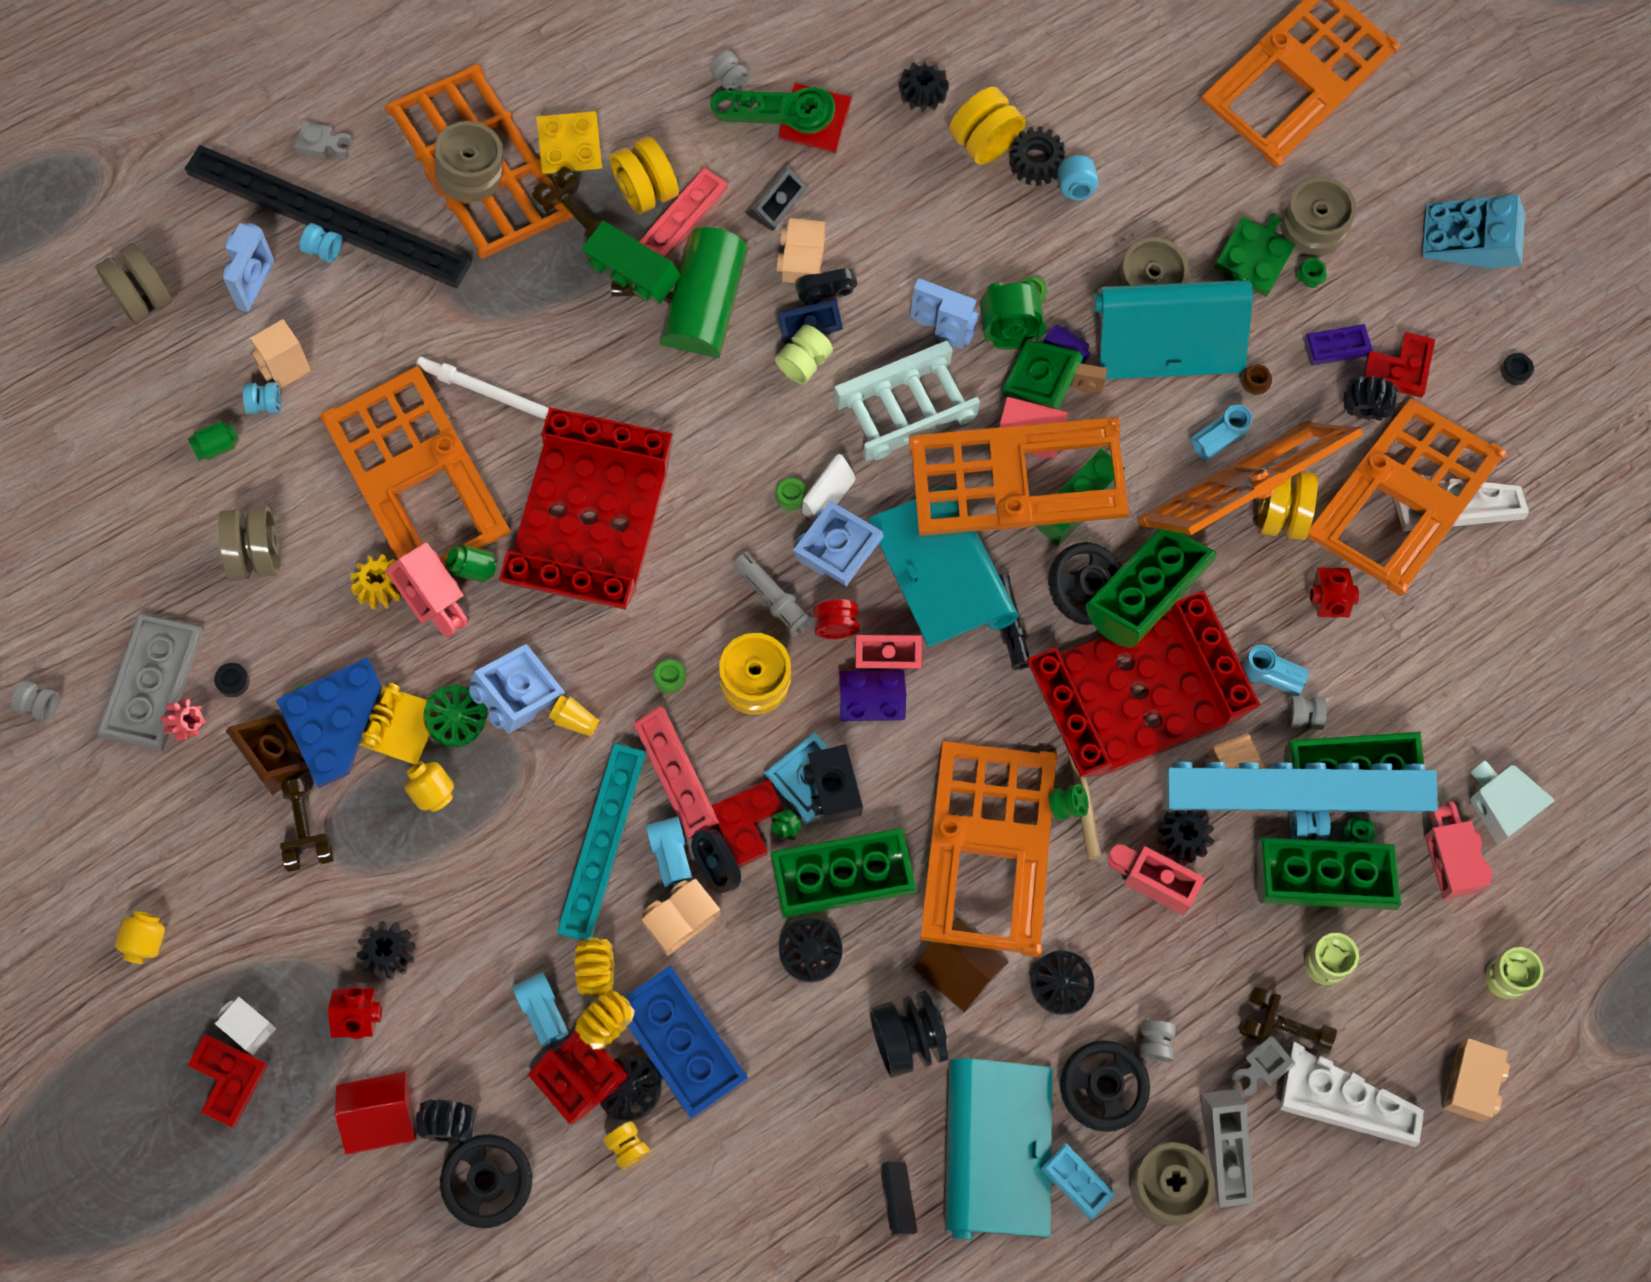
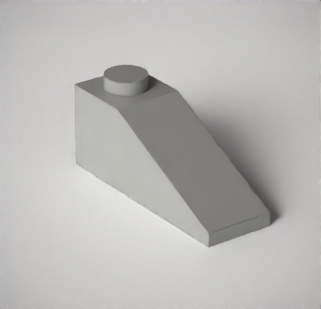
M1236 1089L1202 1093L1204 1129L1215 1180L1214 1186L1218 1206L1222 1208L1254 1203L1247 1104Z

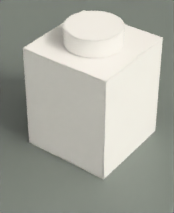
M240 997L234 1002L229 1001L218 1014L219 1019L215 1023L252 1055L277 1029Z

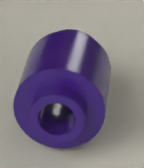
M1055 325L1043 341L1045 344L1080 352L1083 356L1081 364H1084L1090 356L1088 351L1089 343L1066 326Z

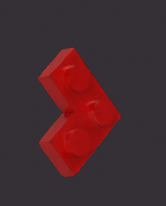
M1405 332L1402 337L1398 358L1370 351L1366 358L1363 376L1384 377L1385 381L1394 383L1397 392L1422 398L1426 392L1436 339Z
M770 780L712 805L719 821L716 825L739 868L768 855V851L755 825L771 818L774 813L776 814L784 809Z
M204 1034L187 1066L217 1080V1083L200 1113L235 1129L269 1065Z

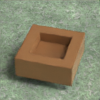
M1080 363L1072 380L1071 388H1077L1084 393H1101L1106 380L1107 368Z

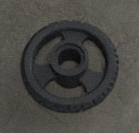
M1080 542L1063 549L1053 560L1048 574L1050 596L1053 597L1052 601L1055 606L1057 605V609L1069 620L1082 625H1093L1088 614L1074 607L1064 592L1067 590L1069 596L1077 602L1089 601L1109 581L1108 574L1104 569H1108L1112 577L1122 567L1114 554H1111L1105 547L1096 543ZM1079 554L1089 555V566L1071 574L1064 570L1066 563L1073 556ZM1085 578L1090 583V589L1085 585Z
M1094 1041L1083 1045L1068 1058L1060 1077V1092L1066 1109L1076 1121L1092 1130L1112 1132L1131 1125L1143 1113L1150 1096V1080L1144 1063L1128 1047L1113 1041ZM1107 1053L1114 1055L1113 1066L1099 1067L1092 1074L1085 1073L1079 1067V1064L1084 1059L1094 1054ZM1135 1074L1137 1096L1134 1104L1127 1111L1121 1107L1118 1098L1125 1088L1124 1076ZM1098 1078H1107L1112 1082V1094H1103L1098 1090ZM1077 1089H1086V1094L1093 1103L1104 1106L1103 1118H1097L1087 1113L1078 1104L1073 1092Z
M494 1134L473 1136L472 1140L458 1144L446 1158L440 1174V1192L445 1206L456 1219L476 1228H493L509 1222L524 1208L532 1188L531 1166L524 1152L511 1140ZM494 1147L503 1150L513 1158L518 1168L512 1173L503 1174L497 1165L485 1161V1148ZM463 1160L471 1166L466 1177L467 1187L470 1192L464 1198L457 1200L453 1191V1175L457 1165ZM484 1172H492L495 1175V1183L488 1190H480L477 1186V1180ZM504 1190L514 1193L515 1198L502 1211L492 1215L479 1214V1207L483 1200H494Z

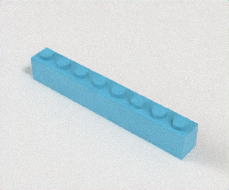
M1172 762V768L1162 770L1163 810L1438 811L1437 770H1425V764H1405V770H1392V764H1371V770H1359V764L1357 763L1338 764V769H1326V763H1306L1305 769H1293L1292 763H1272V769H1259V763L1256 762L1239 763V768H1226V762H1206L1205 768H1193L1192 762Z

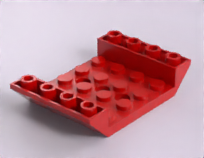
M549 407L541 433L543 442L542 452L513 551L507 550L499 582L626 610L636 592L666 481L673 434ZM562 505L567 509V512L564 516L555 518L549 514L551 508ZM587 512H593L598 516L596 522L589 525L582 523L580 518ZM616 519H625L629 523L628 527L623 531H615L612 529L611 524Z
M1204 590L1178 600L1171 610L1166 612L1134 647L1117 645L1103 636L1062 653H1059L1056 647L1026 660L1080 778L1110 774L1223 729L1261 705ZM1123 656L1128 657L1133 662V668L1127 671L1120 669L1116 664V659ZM1141 685L1146 689L1147 697L1144 699L1134 698L1130 693V687ZM1146 714H1155L1160 718L1161 725L1157 728L1148 727L1143 717Z

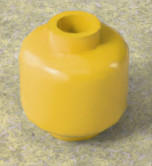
M421 761L414 764L407 771L408 778L404 782V791L420 810L436 812L452 800L453 795L451 793L454 789V783L437 762L424 764Z
M133 911L132 915L122 918L114 946L118 951L124 953L123 960L143 964L145 958H155L159 954L166 930L164 925L159 922L160 917L146 912Z

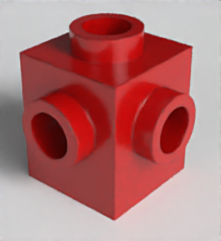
M1317 567L1314 584L1310 587V603L1315 604L1318 617L1350 618L1352 607L1357 605L1359 600V588L1353 584L1350 569Z
M350 987L348 989L332 990L327 1008L331 1038L361 1039L373 1037L376 1023H381L382 1003L376 1002L375 988Z

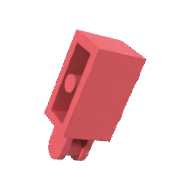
M427 542L401 557L384 570L422 624L432 619L445 637L452 636L455 633V629H462L467 626V617L456 603L464 594L459 589L456 580L450 576L440 562L437 553L431 549Z
M1453 801L1446 802L1445 806L1438 807V811L1428 812L1432 830L1424 838L1443 900L1480 893L1489 887L1492 879L1489 864L1483 860L1480 850L1482 847L1481 836L1477 830H1474L1472 821L1461 822L1457 807ZM1448 819L1449 825L1444 826L1442 820Z
M1118 844L1112 848L1107 857V862L1111 868L1127 876L1124 885L1182 916L1192 906L1205 880L1203 876L1146 846L1138 853L1125 845Z

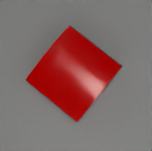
M795 83L791 93L809 88L810 86ZM827 91L835 102V115L832 122L825 129L818 133L805 134L798 132L787 124H782L778 138L783 141L837 154L852 97ZM812 105L809 110H805L806 114H809L811 109H816L815 106Z
M576 1030L557 1051L550 1049L527 1074L565 1120L572 1125L600 1104L628 1077L627 1073L604 1048L598 1050L593 1049L589 1044L586 1045Z

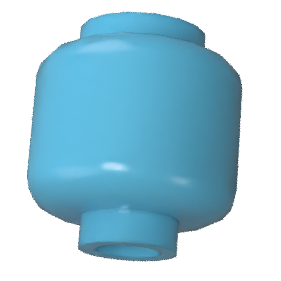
M1083 155L1070 156L1063 160L1057 169L1060 190L1065 197L1081 201L1089 198L1097 190L1099 184L1095 164L1090 158Z

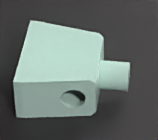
M1485 760L1470 772L1483 787L1470 798L1471 803L1498 845L1555 801L1546 791L1514 765H1511L1498 775Z

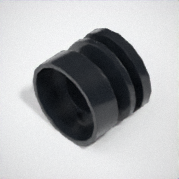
M926 990L916 994L918 1009L910 996L903 998L904 1014L899 1015L892 1002L869 1009L875 1040L890 1078L914 1071L912 1056L914 1054H918L925 1067L931 1066L930 1049L938 1063L948 1060L945 1027L938 1009L934 1006Z

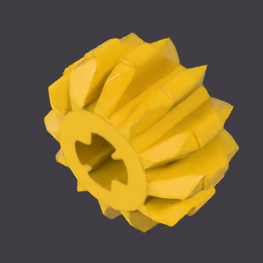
M381 553L378 560L374 561L373 557L368 555V563L364 565L357 562L356 568L358 572L350 573V579L354 583L350 587L353 595H358L357 599L361 605L369 602L370 608L375 610L378 604L382 603L384 608L388 609V600L392 599L398 602L400 600L398 589L384 571L395 563L396 560L392 559L387 562L386 556Z
M599 938L580 940L575 950L576 956L574 959L577 990L580 994L591 997H599L608 991H612L615 963L611 943L607 939Z
M608 991L604 995L599 996L596 1001L583 1011L582 1016L577 1019L575 1030L586 1045L589 1044L593 1049H603L627 1029V1025L632 1022L635 1010L624 996H621L616 991Z

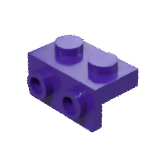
M904 670L839 671L841 721L905 720L907 695Z

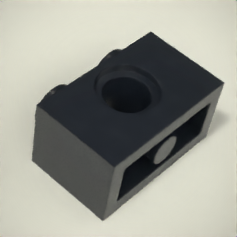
M844 744L807 753V764L802 765L806 784L813 785L815 796H811L810 799L814 815L821 816L823 825L862 816L863 804L847 745ZM828 779H833L841 787L836 791H828L822 784Z

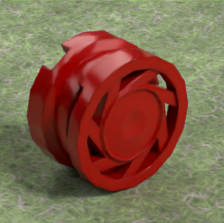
M838 599L824 601L814 606L813 617L817 620L815 635L822 639L832 640L849 638L859 633L860 624L856 622V616L859 613L858 604L851 600Z

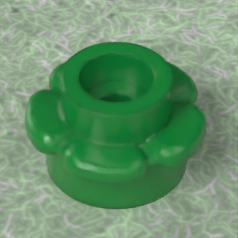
M1307 259L1299 265L1297 278L1305 286L1315 288L1325 282L1327 278L1326 266L1319 259Z
M783 809L781 812L774 813L771 816V829L778 838L794 840L797 837L796 833L802 828L799 818L792 811Z
M1356 816L1348 820V825L1343 829L1346 842L1374 843L1376 839V834L1374 833L1375 826L1369 819H1361V817ZM1357 830H1362L1363 834L1359 835Z

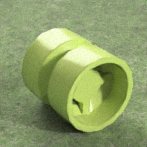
M803 325L791 338L793 344L785 345L775 357V362L780 370L799 384H806L816 373L817 365H822L833 352L832 344L827 337L809 325Z
M1329 933L1307 951L1304 959L1305 970L1308 976L1316 983L1334 985L1343 980L1357 967L1359 950L1355 942L1348 936L1341 933Z
M1514 947L1490 962L1485 972L1486 984L1497 997L1505 1000L1516 999L1537 987L1542 981L1544 973L1543 964L1538 955L1532 950L1524 947Z

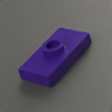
M1365 324L1308 333L1304 337L1311 366L1366 357L1370 351L1373 352Z

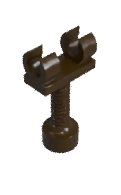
M563 166L556 171L557 175L554 177L561 189L553 194L550 188L541 182L533 188L535 191L532 193V196L538 204L543 206L546 212L562 203L577 221L583 225L586 230L584 237L588 240L602 220L594 221L576 203L574 198L570 196L578 190L580 180L577 177L575 178L568 167Z
M299 778L283 782L281 784L283 798L292 802L298 837L297 840L280 843L285 870L287 872L299 870L300 862L297 851L316 847L317 858L321 864L333 862L330 837L326 833L311 836L304 801V798L310 794L308 780Z
M1255 987L1250 1002L1259 1007L1268 1008L1263 1025L1256 1021L1245 1019L1239 1032L1241 1035L1263 1043L1268 1039L1271 1028L1275 1027L1312 1041L1315 1045L1314 1050L1329 1055L1337 1035V1029L1324 1024L1320 1029H1315L1302 1023L1298 1024L1297 1021H1292V1019H1285L1284 1016H1279L1276 1012L1282 996Z

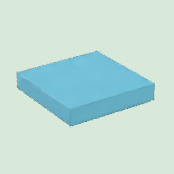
M815 732L764 772L765 778L771 781L772 786L806 824L817 816L814 815L810 799L811 796H815L813 785L806 784L802 765L807 764V753L828 748ZM828 779L822 784L828 791H836L841 787L833 779Z

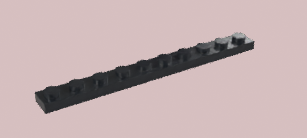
M202 145L198 146L185 167L187 175L307 226L310 223L321 226L326 233L329 231L338 233L342 236V241L453 288H458L471 266L470 258Z

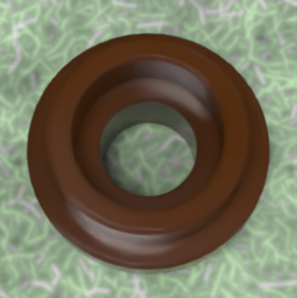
M1260 364L1247 367L1241 375L1242 387L1254 395L1267 392L1272 384L1270 371L1267 367ZM1257 378L1261 384L1254 383L1251 379Z

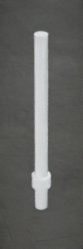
M421 356L416 363V366H419L421 370L437 376L439 381L449 385L455 383L546 420L548 407L458 372L457 367L447 363L441 365Z

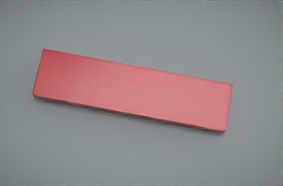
M703 167L639 242L663 257L668 258L728 189V183Z
M659 706L633 722L687 838L693 839L697 832L708 830L718 824L717 816L665 708Z

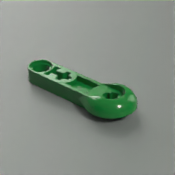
M818 87L804 88L791 94L724 90L717 92L710 101V107L715 117L720 121L787 124L798 132L805 134L822 131L832 122L835 115V102L831 94ZM726 100L732 102L729 110L724 112L718 111V106L721 102ZM754 103L758 104V106L753 108V111L748 110V108L753 107ZM814 105L816 109H811L810 113L806 114L805 110H809L810 106Z

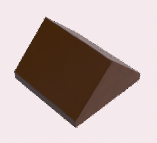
M279 714L227 728V734L272 795L282 789L281 784L283 782L297 779L309 771L290 729Z
M956 918L952 923V930L975 933L959 918ZM932 942L913 969L965 1013L1008 964V961L994 949Z

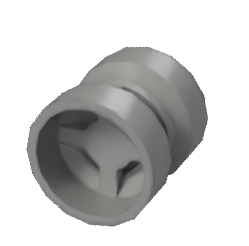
M731 51L718 55L709 67L712 75L722 81L721 84L725 90L739 91L750 79V73L744 66L738 64L737 57Z
M24 680L18 685L13 694L11 708L22 714L32 713L34 719L47 722L57 709L59 694L48 688L41 690L37 684Z
M1290 696L1287 706L1288 727L1300 729L1302 726H1309L1313 730H1323L1327 714L1325 698L1313 697L1311 700H1304L1301 696Z
M1142 1021L1141 1034L1144 1036L1143 1044L1139 1046V1057L1157 1062L1173 1061L1174 1049L1171 1047V1039L1175 1037L1176 1025L1164 1021Z

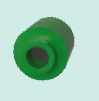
M222 420L194 431V436L187 438L198 461L205 458L209 461L235 449L233 442L239 440L231 423L224 425Z
M464 544L452 546L446 557V569L452 571L454 576L485 583L489 578H492L497 567L492 552Z

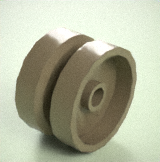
M473 121L456 122L445 127L437 136L434 145L436 183L445 194L455 200L476 202L490 197L499 188L502 179L503 149L501 140L492 129L484 124Z
M1314 177L1304 180L1295 188L1281 220L1282 233L1285 239L1295 245L1294 249L1308 256H1324L1333 253L1342 245L1357 213L1356 201L1351 191L1341 182L1329 177Z
M1159 237L1142 238L1132 244L1115 272L1113 285L1187 283L1190 270L1187 257L1179 246L1168 239Z
M133 243L119 251V259L126 269L125 272L110 258L95 265V269L102 281L135 325L149 317L148 308L141 297L144 296L151 306L158 310L173 302L157 270Z
M251 507L246 518L239 509L220 511L218 520L219 543L223 565L229 580L249 579L253 569L259 577L279 575V544L270 507Z
M1170 1142L1158 1145L1138 1160L1131 1173L1129 1189L1133 1203L1142 1216L1158 1225L1175 1226L1194 1219L1207 1208L1213 1197L1215 1180L1211 1166L1201 1152L1187 1144ZM1170 1179L1175 1183L1176 1188L1174 1192L1172 1191V1186L1167 1187L1166 1180Z

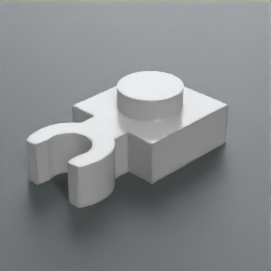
M303 121L295 144V150L298 154L326 159L328 152H332L339 159H348L347 149L339 147L343 144L352 146L353 141L351 136L346 133H339L334 136L332 127Z
M1271 1035L1246 1057L1252 1066L1248 1069L1237 1070L1231 1079L1237 1083L1241 1078L1248 1077L1250 1079V1086L1243 1093L1249 1097L1257 1092L1259 1082L1262 1079L1271 1086L1296 1063Z

